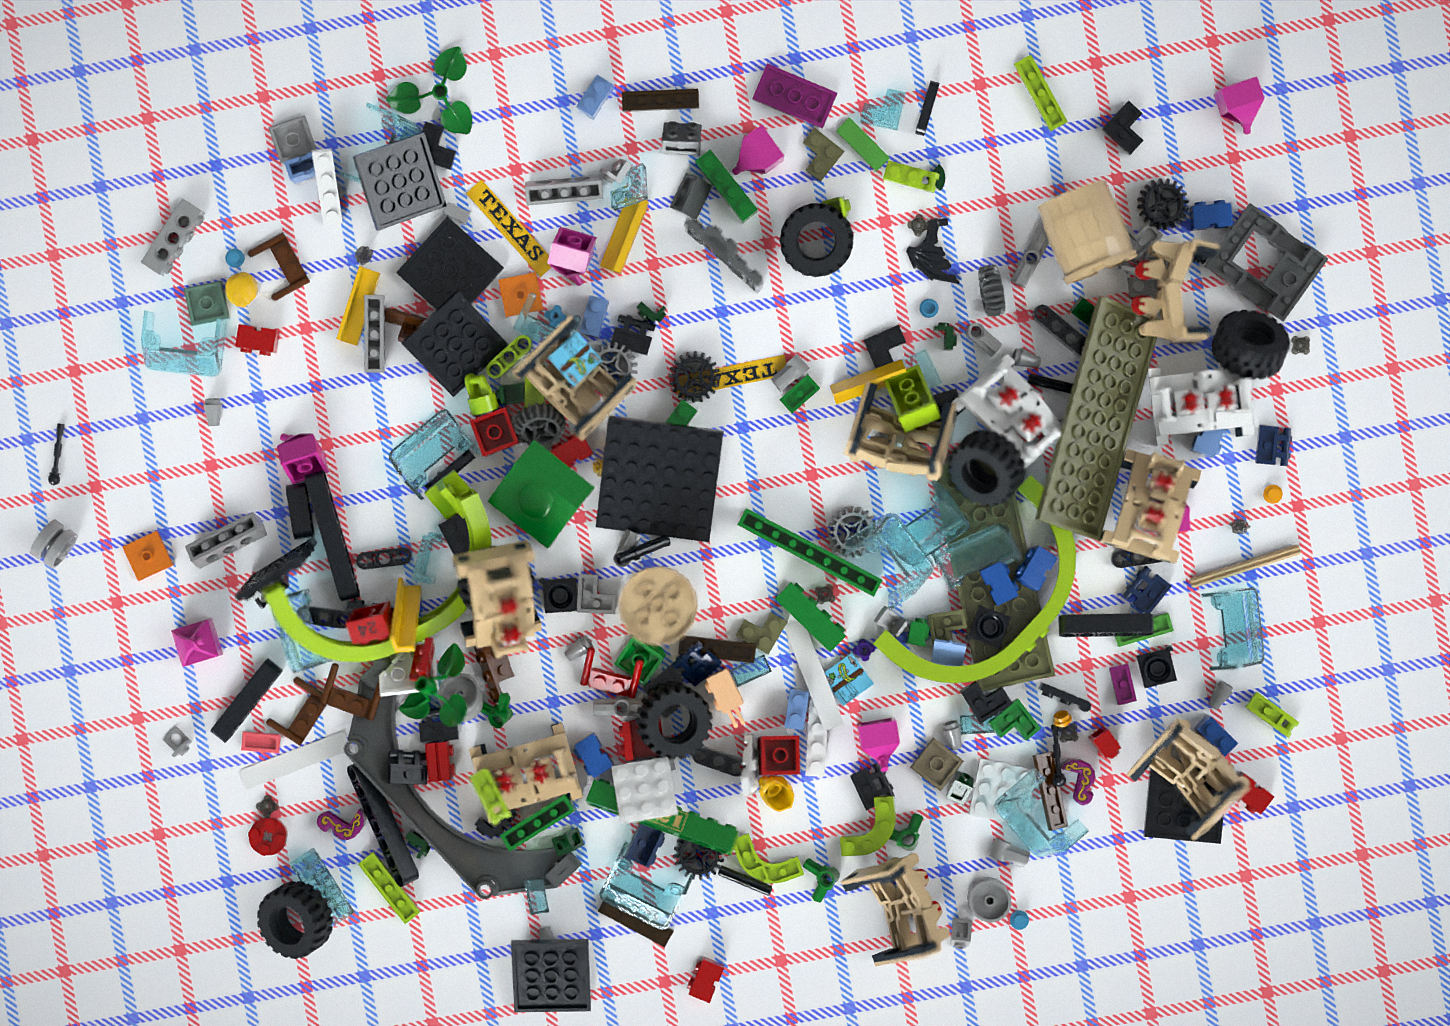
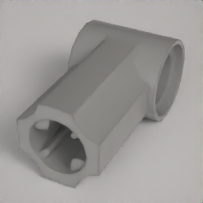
M973 323L967 326L965 330L966 337L976 343L989 356L992 357L1002 346V343L991 335L982 324ZM973 326L977 327L980 331L977 337L971 334Z
M796 354L770 380L777 389L783 391L795 379H799L807 372L810 367Z
M626 529L616 553L628 550L630 546H637L641 535ZM616 553L614 554L613 560L618 567H626L631 562L619 565L615 559Z
M995 838L989 856L996 860L1008 861L1025 868L1031 852L1013 846L1002 839Z

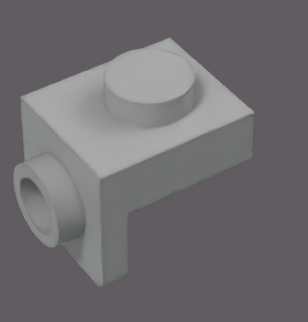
M885 605L874 619V622L897 638L905 631L908 624L905 619Z

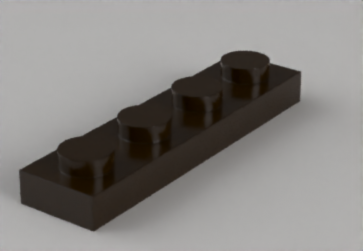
M698 88L622 92L623 112L699 109Z
M684 635L679 639L678 654H684L689 646L701 642L703 648L700 652L702 654L709 650L718 659L747 663L755 662L757 645L755 643Z
M606 894L598 909V912L664 948L674 932V929L609 894Z

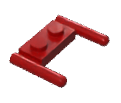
M589 647L580 684L634 699L638 689L643 661L640 659L636 661L631 679L629 676L595 667L591 668L595 648Z

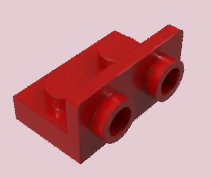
M426 637L424 644H417L415 646L409 680L416 681L422 676L429 679L435 652L433 638Z

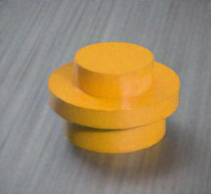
M1269 485L1263 491L1265 501L1270 504L1278 503L1282 499V489L1277 485Z
M1060 710L1053 715V723L1058 727H1066L1072 721L1071 714L1066 710Z

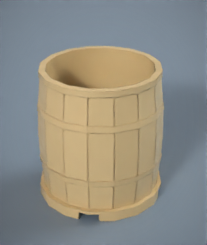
M1099 180L1078 187L1037 207L1041 215L1044 231L1056 261L1065 276L1063 280L1067 285L1098 274L1099 270L1107 267L1109 269L1137 257L1136 249H1132L1128 230L1106 180Z
M663 566L647 568L632 576L623 587L619 601L620 619L627 631L640 642L652 645L671 644L683 637L693 625L698 608L696 591L689 579L677 570Z

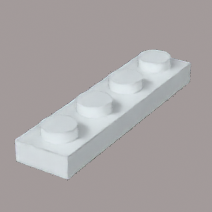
M332 148L312 150L323 224L343 223Z
M810 699L805 776L825 777L827 730L824 731L813 700Z

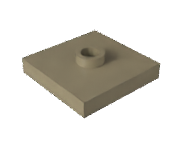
M933 737L910 768L941 791L964 760Z

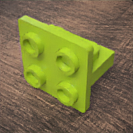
M452 470L424 493L445 519L448 520L456 513L464 518L455 496L471 488L455 470Z

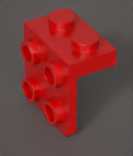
M660 718L658 727L660 733L663 735L662 722ZM636 719L622 721V726H619V735L624 739V745H621V755L625 756L626 761L634 760V758L659 756L641 740L642 737L637 732L639 727L636 724Z

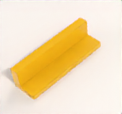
M627 196L600 263L601 267L620 275L622 274L648 208V201Z
M359 266L336 337L337 340L358 346L364 328V295H374L381 273Z
M902 359L829 385L836 405L862 396L866 382L878 385L876 390L886 387L885 379L906 372V368Z
M398 577L390 637L395 652L415 651L422 594L421 585L405 586L402 577Z

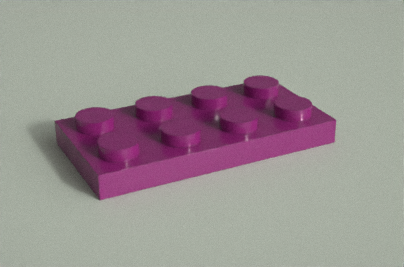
M767 63L752 100L823 129L838 93Z

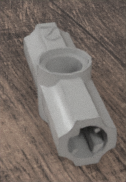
M1037 229L1010 280L1014 284L1026 288L1049 243L1046 232ZM1033 254L1036 257V262L1033 264L1027 262L1026 256Z
M593 699V716H639L637 709L638 707L642 708V699ZM618 703H626L628 706L627 710L619 712L616 708Z

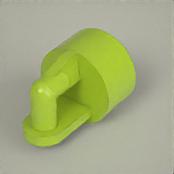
M467 374L464 381L469 395L467 401L471 415L475 417L482 416L498 410L499 404L495 391L491 390L486 377L482 374Z

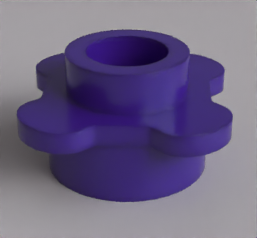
M860 639L859 644L856 648H853L852 652L854 655L860 656L863 661H868L871 653L875 651V646L868 644L865 639Z

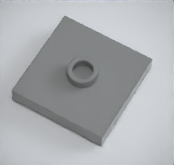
M305 115L268 127L281 164L290 159L302 157L312 152V150H317Z

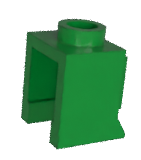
M915 618V621L910 620L907 644L927 647L925 640H928L930 629L926 623L927 619Z

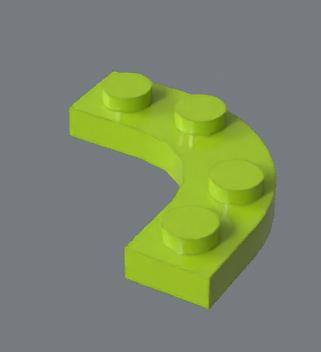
M894 795L874 797L875 825L867 834L841 836V856L868 855L879 850L887 843L893 834L896 824Z
M749 833L738 836L734 851L741 867L751 877L773 884L786 882L804 875L798 856L778 863L765 862L756 853Z

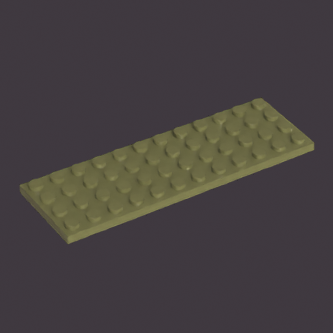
M1098 296L1060 429L1061 436L1058 437L1035 517L1036 520L1100 541L1157 337L1141 335L1139 327L1146 322H1154L1161 319L1149 320L1144 315L1134 313L1129 306L1104 296Z
M977 459L979 466L986 473L998 477L995 470L988 463ZM949 463L943 466L940 478L937 481H933L961 609L966 608L969 624L966 632L969 634L979 605L1011 617L1000 649L975 639L968 640L973 663L976 664L988 660L1006 649L1041 612L1037 591L1030 590L1014 579L1016 576L1015 571L1020 564H1023L1027 551L1015 493L1005 503L998 504L997 506H990V504L983 506L979 502H971L970 498H965L962 495L963 493L955 488L956 484L950 478L951 473H949ZM997 561L1007 564L1010 570L1008 576L1011 581L1015 580L1019 588L1016 591L1017 597L999 606L995 605L989 593L992 590L990 584L985 585L979 573V570ZM1047 635L1043 638L1039 636L1034 641L1037 645L1030 652L1026 650L1005 669L977 680L982 691L1056 676Z

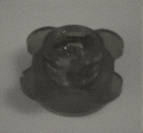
M917 214L914 220L907 223V227L913 230L916 237H920L925 230L930 229V224L923 219L922 214Z
M368 246L359 247L355 253L356 262H360L362 266L368 263L372 258L373 250H369Z
M1297 336L1292 337L1293 348L1291 353L1293 355L1298 353L1308 355L1310 353V338L1308 336L1301 338Z
M1236 519L1234 522L1229 523L1232 532L1235 534H1245L1248 532V528H1251V525H1248V522L1244 519Z
M831 584L815 588L818 604L822 605L824 602L832 603L835 601Z
M1071 723L1066 727H1059L1061 732L1060 741L1062 743L1067 741L1076 742L1079 739L1075 723Z
M265 795L264 799L256 804V809L260 810L265 818H269L272 812L279 809V804L270 795Z

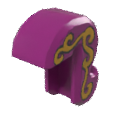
M1068 759L1061 764V769L1078 773L1073 799L1080 805H1088L1094 796L1093 792L1087 791V789L1095 781V770L1089 763L1081 759Z
M361 808L357 811L350 824L330 811L323 812L317 818V826L320 830L327 832L331 827L334 835L342 840L355 838L363 830L366 822L365 812Z

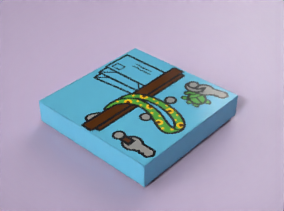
M577 331L548 356V359L572 386H575L602 361Z
M852 653L824 672L832 692L842 706L874 684Z

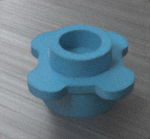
M555 305L552 310L544 313L545 318H548L550 326L556 328L558 324L567 318L559 305Z

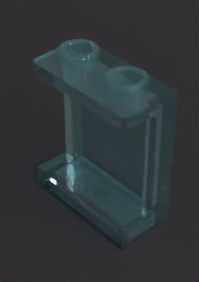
M428 532V535L422 536L411 580L435 584L437 576L426 574L433 542L445 543V539L441 538L442 534Z

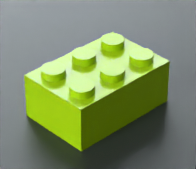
M919 364L906 369L904 373L884 380L904 432L941 418Z

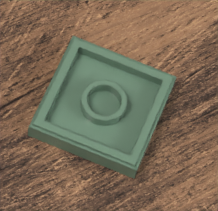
M222 281L184 288L191 326L230 319Z

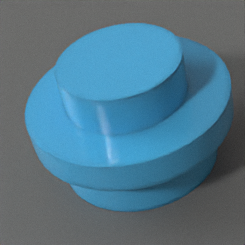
M234 248L226 253L225 261L230 267L238 268L244 263L245 256L241 250Z
M925 299L921 302L919 310L922 316L932 318L938 313L939 306L935 300Z
M1015 911L1010 916V924L1014 929L1023 930L1029 924V917L1024 911Z

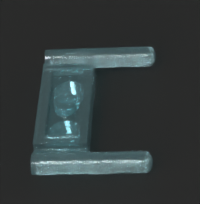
M529 293L513 329L542 343L556 328L528 315L536 298L534 293ZM575 315L573 318L578 322L579 325L581 317L579 315ZM578 325L569 333L570 336L576 331Z

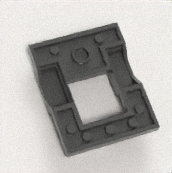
M1249 203L1220 243L1217 256L1215 258L1210 257L1204 267L1233 286L1234 290L1255 305L1284 322L1329 258L1312 246L1295 238L1281 224ZM1253 231L1283 253V256L1264 282H1261L1233 262V259Z
M688 217L684 222L685 232L700 245L706 247L727 265L729 270L758 294L763 288V276L757 270L753 269L751 271L746 267L748 263L737 254L739 251L736 248L738 244L730 237L728 239L721 235L723 231L715 224L713 227L708 224L703 229V224L696 218L691 220Z

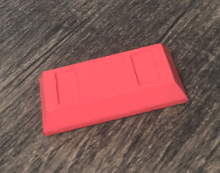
M243 731L241 750L279 754L281 734Z

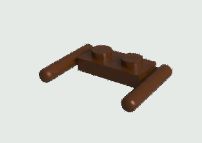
M284 232L247 252L248 256L252 258L270 248L290 284L272 294L271 298L273 301H277L310 283Z
M333 663L320 702L374 721L381 699L379 681L372 700L333 686L339 668L337 663Z
M296 676L293 682L311 695L289 729L272 718L267 719L266 724L301 746L327 704L320 702L323 692Z

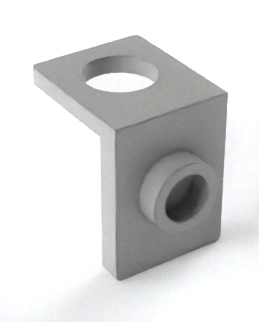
M1148 250L1144 253L1143 261H1149L1150 255ZM1123 265L1118 266V269L1127 270L1126 274L1136 276V268Z
M177 726L163 738V741L174 751L171 754L173 758L179 755L183 756L190 750L188 746L192 741ZM173 734L181 736L182 740L179 745H174L171 742Z

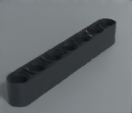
M320 470L304 475L305 483L339 599L342 602L360 597V590L325 471Z
M354 763L347 767L348 776L392 876L399 887H404L419 879V872L387 799Z

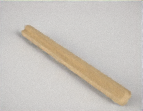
M1293 545L1189 579L1190 584L1193 588L1300 555L1301 550L1299 545Z

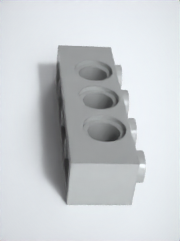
M594 175L525 182L526 204L531 206L603 199L602 176Z
M182 198L141 260V263L163 277L165 274L168 275L173 268L172 263L174 260L182 255L185 243L190 242L193 238L195 228L203 223L205 212ZM184 218L189 219V224L186 227L181 226V221ZM173 234H178L179 239L176 243H171L170 239ZM163 250L168 251L166 259L160 258V253Z
M364 295V373H384L385 295Z
M252 512L186 545L185 548L191 563L201 569L268 534L262 519Z

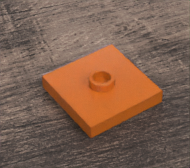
M536 272L498 280L506 318L544 310Z
M159 531L148 534L122 547L138 581L174 566Z

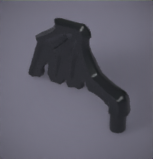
M948 218L930 219L927 222L926 238L917 247L909 246L906 249L913 269H919L931 281L935 279L959 284L955 275H948L941 271L949 270L951 265L948 259L943 258L946 255L943 248L934 245L938 242L937 232L939 227L948 226Z

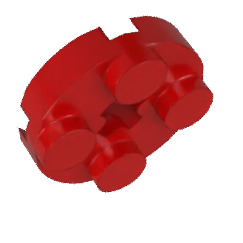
M263 817L257 820L249 830V843L253 850L262 856L275 855L286 845L288 837L287 828L278 819ZM265 831L273 834L271 837L272 841L264 839Z

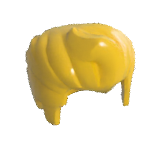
M239 272L230 276L226 281L225 290L227 298L237 307H247L258 295L257 281L249 273Z
M771 775L759 778L760 797L768 807L777 812L792 808L795 798L794 790L784 777Z

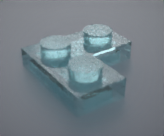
M887 88L883 107L864 103L860 123L897 131L906 92Z
M643 163L630 168L626 174V186L610 191L611 208L615 211L648 199L646 166Z

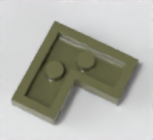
M816 128L811 131L802 143L817 155L806 168V171L820 182L845 152Z
M966 608L927 615L933 647L935 639L953 641L952 630L969 627Z
M771 612L763 627L760 628L745 619L735 636L747 643L757 644V649L769 655L788 621Z

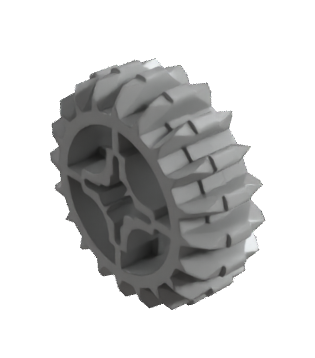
M608 342L607 349H604L602 344L599 346L602 350L601 352L594 349L600 358L607 353H616L611 361L602 360L599 363L608 374L609 369L604 364L612 365V363H615V367L621 373L617 371L610 373L611 377L614 375L624 377L627 373L638 374L637 370H632V367H637L638 363H631L636 357L635 355L628 357L631 353L630 349L623 352L625 345L617 349L618 343L615 342L614 348H611L610 342ZM622 356L627 361L628 372L619 368Z
M851 506V512H848L847 507H844L845 514L842 515L838 510L837 514L840 517L838 519L835 516L831 517L836 522L835 524H828V526L833 527V531L828 530L827 533L834 536L828 540L836 541L832 545L833 548H836L838 545L840 546L837 551L839 554L844 549L846 550L844 553L846 557L849 551L852 552V558H855V552L857 551L861 557L863 556L861 550L864 549L869 553L870 550L867 546L875 547L871 543L872 539L878 541V537L873 536V533H879V530H873V527L877 526L878 522L871 523V520L875 518L874 515L867 518L866 516L869 514V511L866 510L862 514V507L858 508V512H855V506ZM852 515L860 517L853 525L842 521L844 518ZM864 521L869 528L868 538L860 531ZM845 525L848 528H853V526L856 527L858 525L856 532L858 533V535L861 536V538L859 536L855 537L853 535V537H850L849 540H847L850 531H848ZM838 526H841L846 531V537L842 543L837 535ZM854 538L864 543L857 548L846 547Z

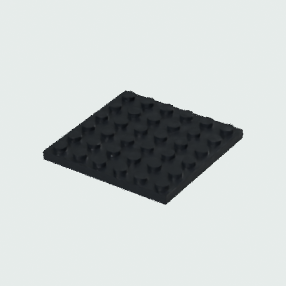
M609 415L595 527L626 531L628 529L634 533L657 536L668 535V537L709 542L724 431Z

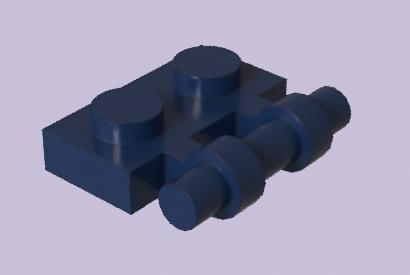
M1258 425L1255 463L1276 465V458H1281L1280 466L1288 467V459L1291 458L1289 448L1293 437L1291 436V428H1284L1283 435H1279V427ZM1278 441H1282L1281 452H1277Z
M1145 566L1142 571H1138L1137 577L1131 585H1127L1126 591L1122 595L1127 600H1129L1132 594L1137 597L1132 604L1143 613H1151L1172 587L1171 584L1158 574H1155L1152 579L1149 578L1148 574L1152 570L1148 566ZM1143 581L1146 582L1147 586L1142 592H1139L1137 588Z
M701 642L689 646L687 651L677 656L676 661L672 663L674 669L679 667L684 669L681 676L694 687L718 669L722 662L709 650L702 654L700 652L703 648ZM691 657L695 659L692 663L688 662Z

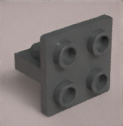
M664 122L662 154L700 156L702 124L695 122Z

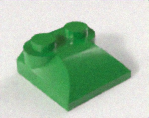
M632 636L614 665L632 677L636 661L638 659L642 660L643 667L639 682L646 686L666 657V654L659 645L640 642Z

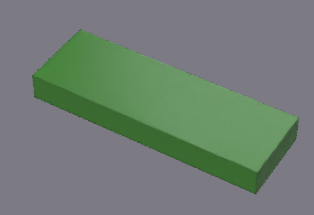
M850 117L836 130L875 172L890 159Z
M1169 613L1153 616V635L1116 636L1117 646L1121 647L1173 632L1174 629Z

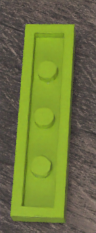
M1032 55L1014 63L1015 69L1049 131L1051 132L1066 124L1068 121Z
M372 852L358 863L359 867L404 924L421 912L405 890L396 884L392 874L375 852Z

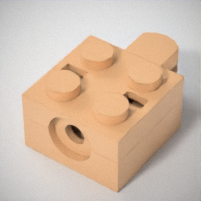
M728 667L708 676L705 687L709 694L713 693L715 697L713 703L717 711L721 710L723 714L727 712L733 726L737 728L739 726L731 711L734 709L741 724H745L738 708L744 704V700Z

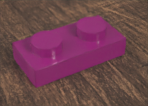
M1129 664L1109 667L1117 705L1136 702L1137 698Z

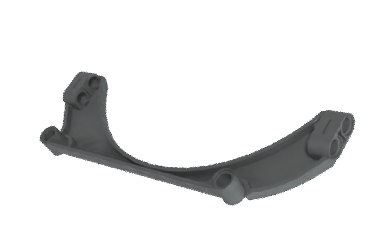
M389 656L379 659L360 677L357 694L372 700L379 681V675L392 664L393 660ZM398 695L381 696L374 721L353 715L348 735L349 742L344 746L346 756L479 898L485 900L489 899L492 895L500 896L526 891L554 889L559 887L582 865V862L572 852L558 856L554 847L538 850L513 849L509 852L507 848L489 845L473 839L452 827L434 812L421 797L414 785L388 784V764H396L395 759L388 758V752L399 749L396 732ZM351 743L358 746L357 753L350 751L349 746ZM482 885L490 887L491 891L489 894L482 893Z

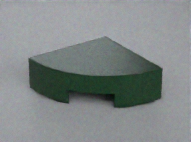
M939 164L932 172L940 174L939 180H936L935 187L941 191L946 177L944 169Z

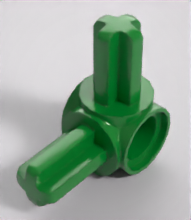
M507 692L500 694L497 705L491 706L484 702L481 710L482 713L488 715L491 726L497 729L503 727L513 717L512 709L509 707L511 697Z
M914 813L908 828L902 829L901 832L894 829L889 840L897 842L896 845L906 851L914 850L918 844L920 836L918 831L923 821V816ZM906 837L913 838L911 844L906 845L903 843Z
M807 858L803 868L816 875L818 883L812 899L815 902L821 903L827 891L832 890L835 883L839 880L840 873L835 867L821 866L812 859ZM826 873L831 875L832 881L826 878Z

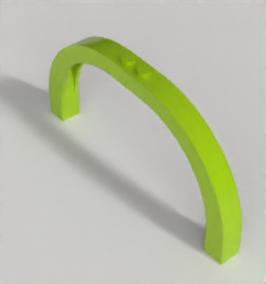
M1030 475L1017 491L1038 510L1044 487ZM1048 524L1056 541L1059 559L1058 575L1054 590L1041 612L1006 649L994 657L967 666H946L932 663L910 652L887 630L878 637L873 645L905 671L917 677L935 682H972L1005 669L1026 650L1030 652L1037 645L1034 641L1039 636L1043 638L1050 631L1048 626L1054 621L1065 605L1071 592L1076 570V548L1073 533Z
M471 488L455 496L467 524L470 543L469 552L478 551L482 548L487 549L492 546L489 520L478 493ZM279 581L261 590L270 610L284 631L296 643L316 655L342 662H366L397 653L391 642V634L384 640L374 639L364 645H360V643L353 645L352 641L333 639L316 632L297 616ZM458 585L441 605L418 618L416 643L424 642L426 637H430L445 629L467 610L458 592L460 589Z

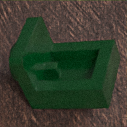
M1080 296L1069 312L1090 327L1095 306Z
M642 301L636 307L639 310L637 314L645 321L649 319L653 324L656 321L660 323L667 315L665 313L667 310L665 306H662L656 314Z
M939 322L938 326L933 327V331H944V350L952 351L953 346L957 345V335H954V326H949V323Z
M523 383L499 385V390H496L497 401H501L502 405L525 402Z

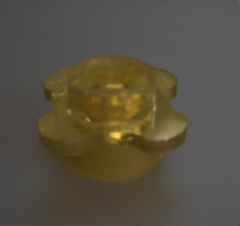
M595 458V462L592 463L593 472L597 474V477H600L602 474L603 459Z

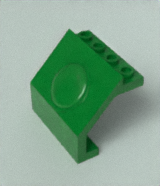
M533 440L487 502L548 549L554 544L558 535L578 508L592 494L595 487L537 441Z

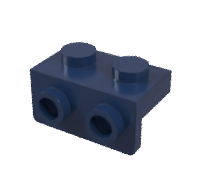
M639 823L624 857L649 868L656 860L658 848L664 843L665 833Z

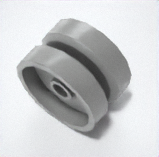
M54 519L39 533L30 548V554L37 559L44 557V564L54 569L70 553L78 539V535L70 529L64 531V525Z
M460 673L454 678L448 676L439 686L438 694L447 700L453 694H459L466 700L467 715L463 722L472 720L481 712L484 704L483 694L476 679L469 674ZM439 699L441 706L446 704L444 701Z
M992 877L980 878L973 882L968 890V906L975 917L981 921L988 923L998 922L1005 918L1010 911L1012 904L1011 894L998 879ZM992 897L991 902L988 903L986 901L987 898Z

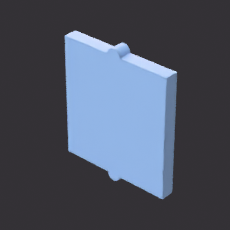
M935 639L931 662L946 666H963L966 644L953 642L952 640Z

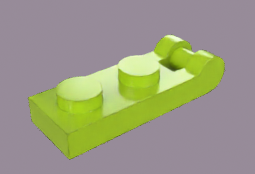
M888 160L883 180L935 193L936 180H939L940 174ZM924 177L929 178L927 184L922 183Z
M1258 692L1253 694L1245 708L1287 738L1292 735L1291 731L1293 728L1297 727L1300 723ZM1284 720H1287L1288 724L1284 728L1281 724Z
M483 768L468 777L493 825L499 823L500 819H506L511 816L487 768ZM499 806L500 811L495 813L493 808Z

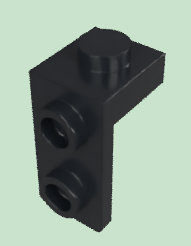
M517 808L511 809V816L506 819L504 818L496 828L480 817L474 824L477 826L476 830L483 836L488 835L491 839L495 835L499 837L505 830L503 827L507 820L511 822L517 815L515 812Z

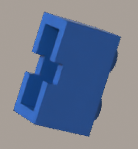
M1216 200L1214 204L1207 205L1206 201L1195 202V206L1189 208L1191 231L1207 230V228H1210V225H1214V229L1230 228L1233 226L1231 202L1225 203V200Z
M1032 546L1026 551V558L1023 564L1017 567L1014 579L1032 591H1039L1047 578L1044 576L1046 570L1051 571L1058 557L1041 546Z
M997 561L979 570L985 585L990 584L992 588L989 593L996 606L1018 596L1016 591L1019 588L1015 580H1010L1008 576L1010 570L1006 563L1002 564L1001 561Z
M1206 715L1194 727L1224 757L1239 744L1210 715Z
M595 732L574 744L575 749L573 750L578 760L582 759L585 763L583 768L587 775H592L593 778L614 766L608 753L601 751L600 747L602 744Z

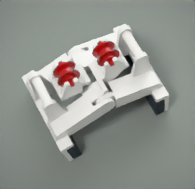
M1007 354L952 403H957L956 417L967 408L989 432L996 431L999 435L1008 437L1007 439L1010 442L1013 441L1016 444L1017 450L1020 449L1021 457L1025 460L1026 465L1024 467H1028L1061 436L1060 429L1063 419L1057 420L1039 394L1031 389L1032 387L1012 368L1015 361ZM996 381L1000 386L988 397L997 406L998 411L986 400V390ZM1018 408L1020 412L1011 419L1008 415H1011ZM1043 433V436L1033 445L1024 444L1018 436L1020 434L1027 442H1030L1037 434Z
M1160 368L1148 369L1156 446L1169 445L1168 435L1235 428L1236 437L1255 435L1252 415L1255 407L1252 405L1250 387L1252 379L1240 378L1239 375L1229 373L1227 369L1161 376ZM1169 393H1174L1176 413L1179 417H1172ZM1203 393H1207L1208 409H1203L1205 408Z

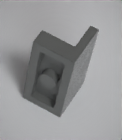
M685 173L670 208L684 213L692 219H697L712 185L697 176Z

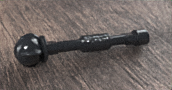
M57 423L56 428L57 440L54 445V464L52 472H49L50 475L48 477L49 484L53 486L59 484V475H61L58 473L59 457H61V440L65 424Z
M1053 724L1051 725V731L1054 741L1052 746L1056 774H1053L1052 782L1057 787H1062L1066 783V777L1062 773L1060 766L1059 727Z

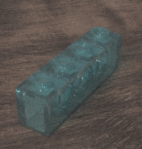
M315 848L289 863L300 881L305 882V885L310 884L314 886L313 889H318L322 892V897H326L328 907L332 909V927L355 913Z

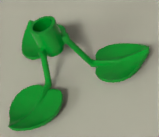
M459 46L449 48L437 57L434 64L435 73L444 77L441 83L434 85L432 91L419 95V89L415 84L402 82L386 98L388 104L396 111L404 114H413L421 107L419 99L432 95L436 100H444L448 107L441 113V124L447 131L466 135L471 131L472 114L469 107L462 101H455L451 106L446 98L448 89L445 86L447 78L451 81H458L464 77L467 70L466 61Z
M454 642L450 645L438 662L437 671L443 676H430L429 679L422 676L416 680L415 688L419 692L410 693L404 703L398 707L405 716L416 720L427 716L430 712L429 702L431 698L429 696L434 695L446 703L439 712V718L443 724L456 726L464 721L467 715L466 700L459 694H453L447 700L436 693L438 687L434 681L446 679L448 675L453 678L457 677L464 669L465 657L457 643Z

